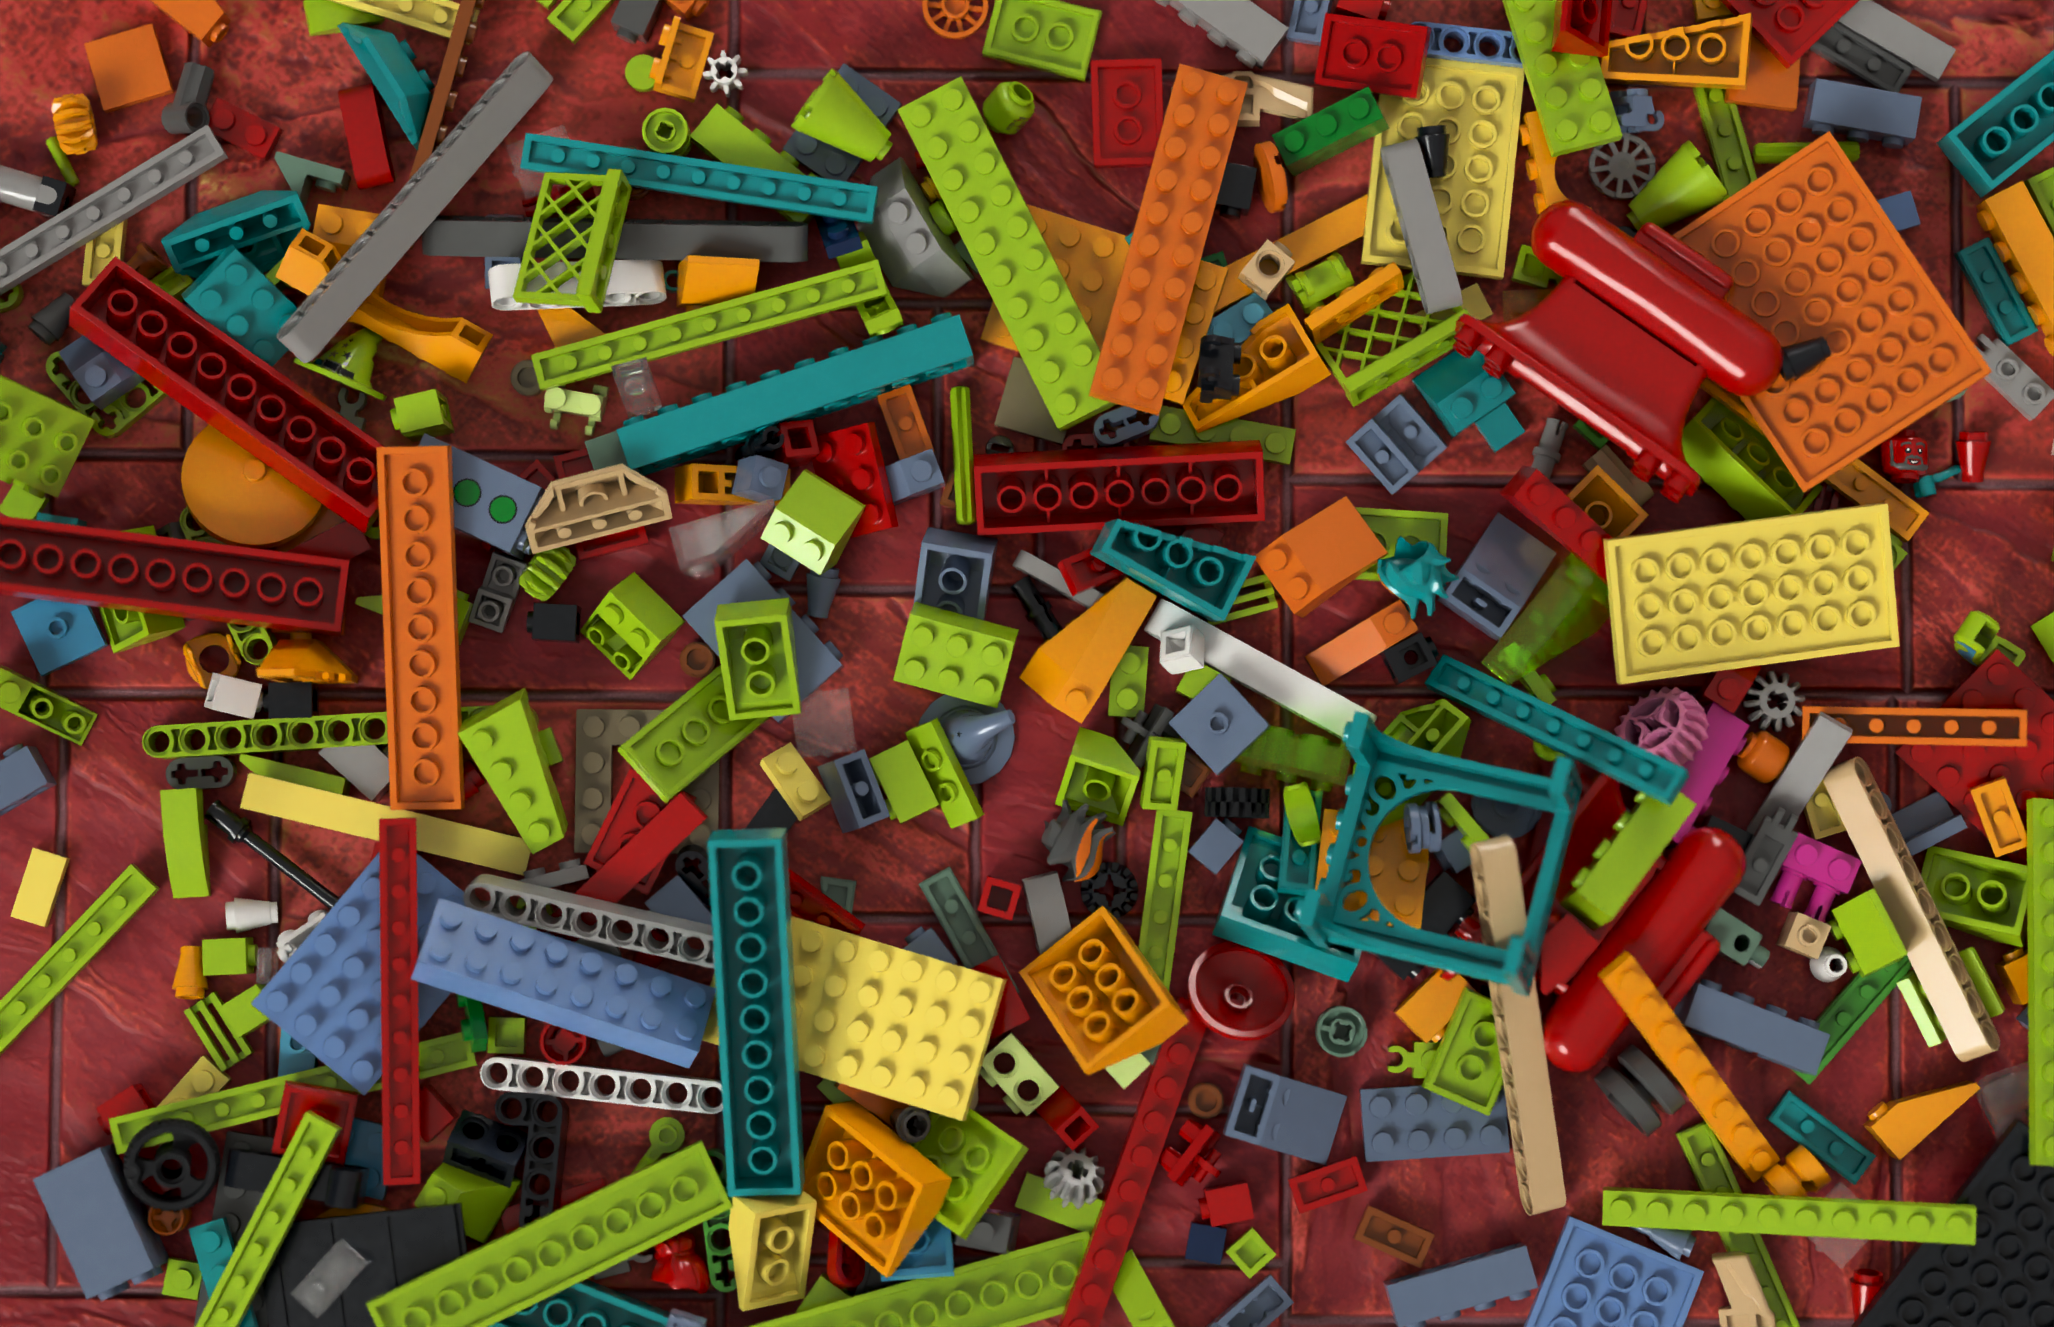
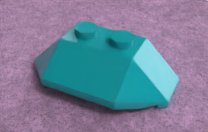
M345 22L338 25V28L411 144L418 150L433 98L430 90L435 88L432 80L424 69L419 72L416 70L411 61L417 57L405 39L399 42L394 34Z
M262 190L193 215L163 237L161 242L177 274L189 275L197 279L231 244L263 273L271 270L285 256L289 245L301 229L304 228L308 231L311 222L297 191Z

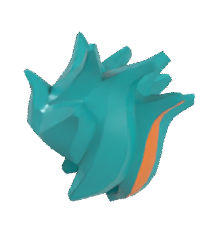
M1400 536L1397 540L1395 556L1378 559L1377 574L1382 585L1404 602L1410 614V619H1415L1419 601L1425 603L1427 615L1432 616L1433 611L1436 610V594L1448 599L1444 590L1447 586L1446 582L1459 580L1458 576L1450 573L1445 567V563L1451 561V558L1441 555L1435 546L1427 540L1412 545Z

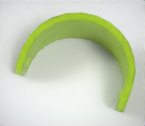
M1304 781L1285 787L1283 790L1285 811L1296 841L1302 847L1319 843L1321 841L1320 824L1315 803L1307 783Z

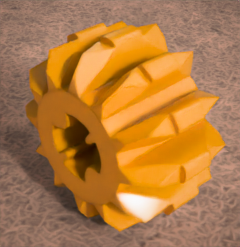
M70 93L62 95L63 97L54 98L51 107L57 140L62 151L66 155H80L87 153V151L95 150L98 145L97 130L88 98L83 93L75 95Z

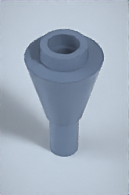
M1628 1227L1649 1236V1239L1678 1261L1682 1255L1689 1257L1697 1238L1690 1235L1692 1230Z

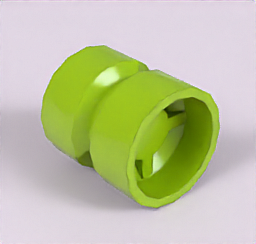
M666 107L656 109L648 114L643 122L642 135L649 151L686 157L691 150L692 140L690 138L691 131L682 114L675 109Z

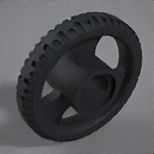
M179 1118L157 1120L146 1125L132 1138L124 1157V1175L132 1193L144 1204L163 1211L183 1210L200 1203L215 1187L221 1169L220 1152L209 1132L194 1122ZM172 1133L174 1141L161 1145L157 1149L154 1159H145L138 1155L142 1147L150 1139L160 1134ZM195 1143H199L207 1156L208 1169L204 1179L196 1178L190 1173L192 1155L189 1148ZM168 1159H176L182 1166L177 1170H169L162 1163ZM150 1176H154L157 1183L163 1187H180L181 1195L164 1196L157 1194L147 1188L143 1181Z

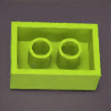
M915 602L909 615L893 681L998 708L1019 629Z

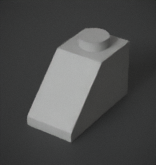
M377 745L322 748L319 751V754L369 800L378 802L390 789L388 745L384 749Z

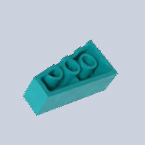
M1120 519L1105 522L1090 552L1094 557L1210 622L1226 619L1256 559V556L1237 553L1227 548L1204 544L1187 537L1171 535L1161 530Z

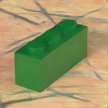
M1368 86L1273 134L1272 137L1286 167L1293 176H1296L1389 129V126Z

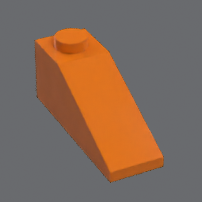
M1401 599L1304 657L1320 684L1326 686L1419 629L1413 619H1410L1409 612Z

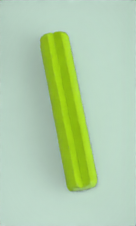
M1812 142L1757 143L1753 149L1754 162L1757 164L1782 163ZM1837 142L1850 162H1855L1859 159L1860 147L1858 142Z

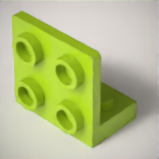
M1969 947L1958 951L1990 1018L2002 1014L2005 1011V1007L1975 948ZM1911 969L1897 982V985L1930 1048L1941 1044L1947 1037L1914 969Z

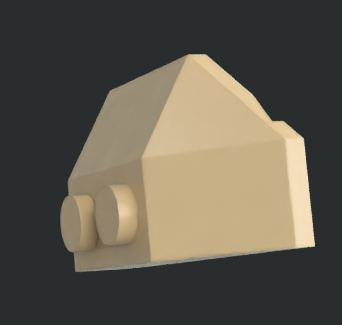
M618 464L551 481L527 520L525 529L532 554L673 519L665 488L626 465Z

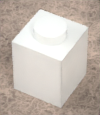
M212 672L204 707L254 719L255 712L259 713L263 706L264 692H261L262 684Z

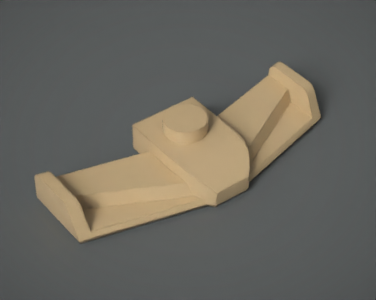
M1233 71L1231 74L1223 75L1248 83L1236 127H1260V112L1300 121L1313 115L1314 87L1254 74L1252 71Z
M1742 1251L1713 1253V1263L1731 1305L1718 1308L1720 1327H1776L1775 1313L1768 1306L1749 1255Z

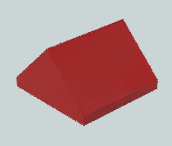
M1556 0L1552 52L1597 57L1608 56L1612 0Z

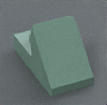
M276 151L274 158L291 190L298 192L304 207H306L313 181L316 182L315 187L335 193L337 188L348 190L351 176L345 170Z

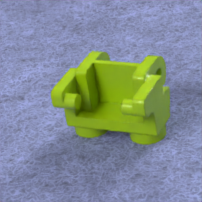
M1337 252L1330 254L1325 261L1304 272L1300 271L1294 274L1295 276L1291 274L1285 277L1305 314H1309L1318 306L1324 305L1322 300L1333 294L1338 298L1344 289L1354 286L1355 283L1342 255Z

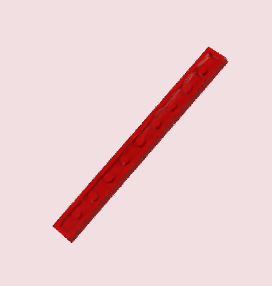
M379 818L383 1185L420 1184L418 981L411 979L418 958L416 818Z
M1177 996L1175 1001L1189 1022L1160 1044L1058 1327L1100 1326L1207 1027L1193 1011L1190 1001L1183 997Z

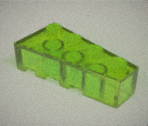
M1271 725L1233 762L1241 765L1240 771L1261 776L1262 770L1276 773L1275 780L1296 784L1297 778L1311 781L1310 788L1331 793L1332 787L1339 788L1345 785L1351 754L1346 747V743L1341 741V744L1330 742V739L1323 736L1306 733L1300 735L1294 733L1295 731Z

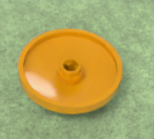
M207 425L194 438L185 454L181 471V483L186 506L193 519L206 533L225 544L256 549L280 546L304 533L322 510V503L211 425Z

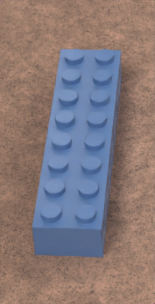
M438 898L411 976L412 980L688 1069L699 1052L716 988Z

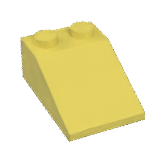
M803 1189L801 1195L732 1196L731 1204L733 1207L730 1209L728 1228L739 1308L742 1311H748L804 1299L817 1201Z

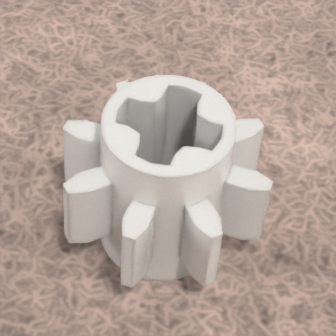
M722 50L721 57L716 60L710 57L707 58L711 71L703 72V77L707 80H714L710 86L712 93L721 89L724 90L726 97H730V90L734 88L744 89L740 77L747 76L748 71L746 68H737L741 62L739 55L731 59ZM723 69L727 72L730 69L733 76L730 79L726 76L720 78L719 71Z

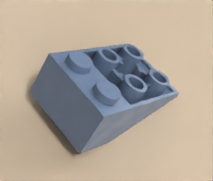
M1497 513L1454 574L1459 577V580L1450 581L1444 590L1448 599L1439 596L1437 601L1496 641L1506 632L1557 553L1509 519Z
M1244 1063L1222 1132L1224 1135L1326 1165L1347 1096Z

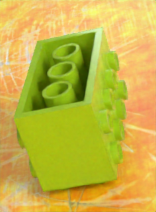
M0 374V480L10 485L13 483L23 488L24 491L42 499L46 493L58 498L95 419Z

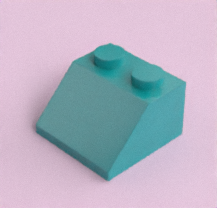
M1455 350L1412 379V382L1451 438L1466 430L1516 394L1504 375L1500 379H1496L1482 368V365L1485 363L1484 355L1477 350L1470 359L1465 358Z

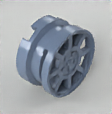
M1436 801L1425 802L1424 806H1417L1416 803H1405L1404 831L1407 850L1410 854L1420 853L1422 849H1428L1429 852H1440L1441 821Z

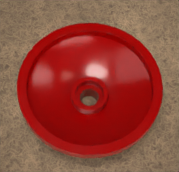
M1231 941L1216 944L1205 950L1196 959L1189 973L1187 993L1193 1011L1208 1028L1230 1039L1253 1041L1272 1035L1285 1024L1294 1006V983L1282 961L1277 957ZM1236 999L1241 1005H1236L1231 1000Z

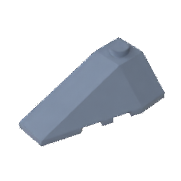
M187 302L182 303L189 309L197 313ZM81 336L59 351L71 374L92 403L100 410L136 387L140 382L146 380L85 336Z

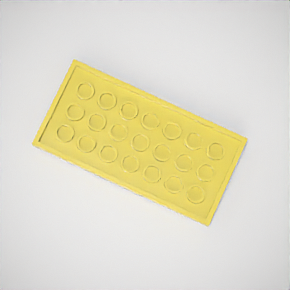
M1875 503L1603 539L1616 682L1619 684L1900 646L1887 503Z
M791 916L799 1071L954 1119L966 1121L1006 980ZM715 971L710 987L716 988ZM715 992L702 1040L719 1045L717 998Z

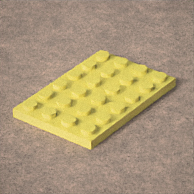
M1426 58L1420 100L1378 94V105L1389 129L1374 136L1360 264L1386 267L1395 262L1401 269L1413 270L1383 167L1380 149L1381 147L1415 139L1414 137H1418L1417 128L1446 125V133L1450 134L1446 176L1429 179L1456 275L1503 279L1525 75L1523 68Z

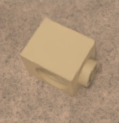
M1267 239L1240 272L1238 279L1266 301L1295 264V261L1291 258L1293 254L1282 243L1276 241L1273 244ZM1266 259L1272 260L1277 264L1278 272L1274 275H1266L1260 270L1259 263Z
M1789 912L1776 945L1808 959L1818 960L1832 926L1799 912Z

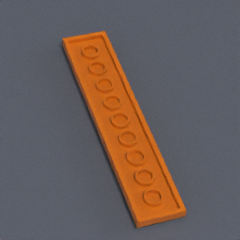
M1179 64L1090 388V397L1154 415H1159L1245 97L1247 82Z
M452 445L376 447L390 810L465 808L463 743L458 735L462 725Z

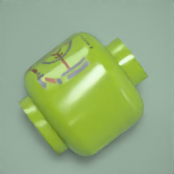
M1017 81L1000 83L982 105V112L987 126L996 133L1016 134L1034 114L1035 105L1032 92L1024 84Z

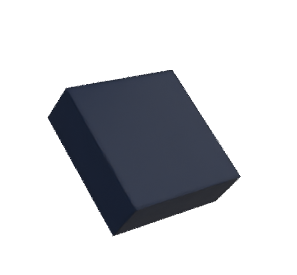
M1191 1222L1185 1259L1221 1265L1227 1228L1211 1227V1225Z

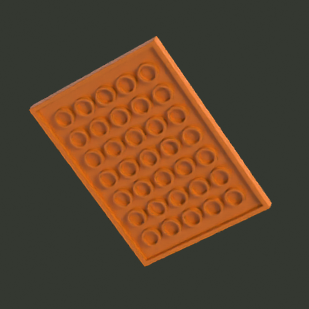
M1830 131L1672 235L1732 277L1733 286L1723 300L1769 330L1780 342L1781 348L1817 339L1821 336L1826 340L1831 356L1795 381L1792 378L1785 381L1781 374H1779L1777 381L1766 391L1754 396H1740L1803 493L1809 491L1992 373L1980 352Z

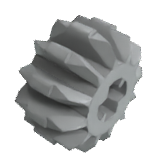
M1774 671L1767 672L1766 681L1758 675L1754 680L1757 689L1750 687L1746 693L1753 697V700L1744 701L1742 703L1743 707H1753L1755 710L1748 715L1749 721H1754L1761 717L1759 729L1765 730L1771 723L1772 730L1779 732L1782 729V722L1787 727L1795 725L1791 714L1802 716V709L1795 706V703L1805 701V696L1794 695V691L1798 690L1801 686L1799 682H1794L1787 686L1789 674L1782 673L1778 681ZM1768 695H1778L1781 702H1777L1780 708H1770L1767 701L1771 700V698H1768Z
M1069 1147L1066 1148L1064 1153L1057 1150L1053 1154L1051 1161L1047 1162L1044 1168V1174L1046 1175L1043 1181L1044 1188L1052 1189L1050 1200L1058 1197L1062 1199L1063 1208L1069 1202H1072L1077 1210L1083 1206L1084 1202L1091 1205L1095 1202L1097 1194L1101 1193L1104 1188V1181L1102 1179L1105 1175V1168L1096 1166L1099 1161L1098 1156L1091 1158L1086 1156V1148L1081 1149L1079 1153H1076L1074 1150L1072 1151Z

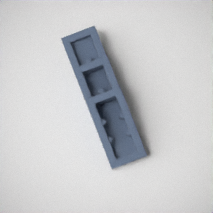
M1270 1274L1206 1327H1267L1294 1302Z

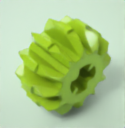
M565 546L536 553L519 576V585L533 598L536 597L542 602L553 596L573 570V567L576 565V557Z

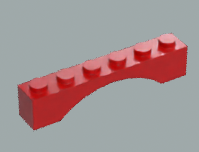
M1522 466L1502 489L1500 494L1524 516L1567 548L1607 585L1603 539L1612 537L1537 468Z

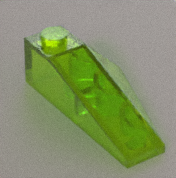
M1570 552L1557 565L1481 663L1506 684L1511 685L1547 661L1564 653L1575 644L1592 636L1610 616L1607 585Z

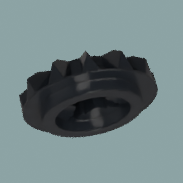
M1115 862L1101 863L1096 875L1089 880L1082 881L1081 884L1083 903L1091 913H1094L1103 905L1115 918L1122 917L1133 908L1138 896V885L1133 873L1124 865ZM1108 874H1111L1114 886L1120 887V889L1125 888V892L1114 895L1113 901H1111L1112 907H1108L1105 895L1094 893V889H1099L1106 885Z

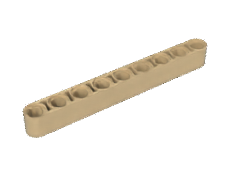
M1854 757L1831 767L1823 778L1826 789L1908 953L1907 956L1955 1055L1960 1061L1967 1062L1997 1051L2000 1048L1998 1033L1868 765L1862 758Z

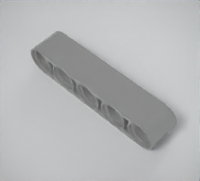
M1415 138L1381 147L1383 167L1426 314L1462 306L1463 299L1418 140Z

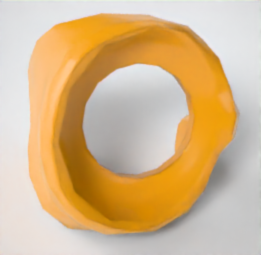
M207 633L194 637L183 646L187 671L192 679L199 683L203 689L209 688L212 673H208L202 668L199 658L202 651L208 646H220L229 655L227 668L218 674L235 677L242 663L240 650L237 644H234L230 634H227L225 637L219 633Z

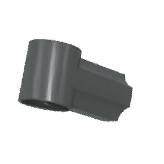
M185 62L174 101L168 103L162 111L161 119L165 130L171 134H192L205 125H209L210 116L206 104L215 77L214 70L205 65Z

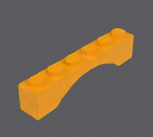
M302 228L289 245L275 277L287 283L291 288L298 289L309 296L338 263L341 256L334 245ZM374 292L365 299L350 317L354 323L368 328L382 336L385 340L402 347L417 358L429 362L445 371L449 376L457 378L464 383H467L493 337V334L463 317L439 318L420 315L391 304Z

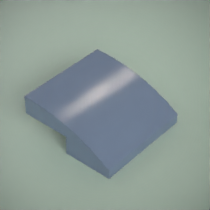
M1402 393L1346 441L1347 445L1392 495L1449 447Z

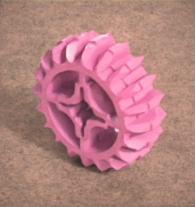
M1664 686L1660 692L1651 690L1646 698L1639 696V702L1635 706L1628 705V714L1619 716L1622 724L1614 728L1617 737L1683 768V764L1688 760L1694 761L1693 754L1696 751L1703 750L1700 742L1708 738L1706 729L1710 725L1707 722V714L1704 712V708L1693 695L1677 687L1671 690Z

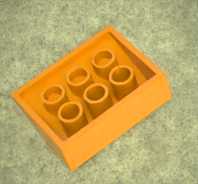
M1103 905L1019 972L1087 1075L1160 1045L1189 1022L1126 929Z
M855 1100L825 1105L804 1160L805 1182L803 1190L817 1201L815 1218L886 1278L893 1275L937 1215L952 1181L947 1174Z

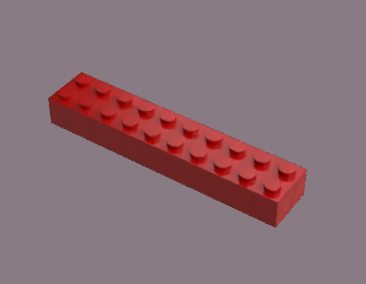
M115 256L70 306V327L365 534L378 519L376 447L385 446Z
M0 516V595L341 637L350 573V560Z

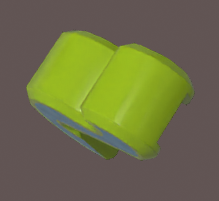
M1981 611L1969 612L1953 636L1956 652L1975 667L1995 648L2001 651L2017 667L2020 666L2026 657L2024 650L1996 635L2000 629L1999 623Z

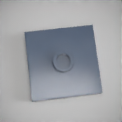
M1219 673L1168 722L1218 776L1271 727L1222 673Z

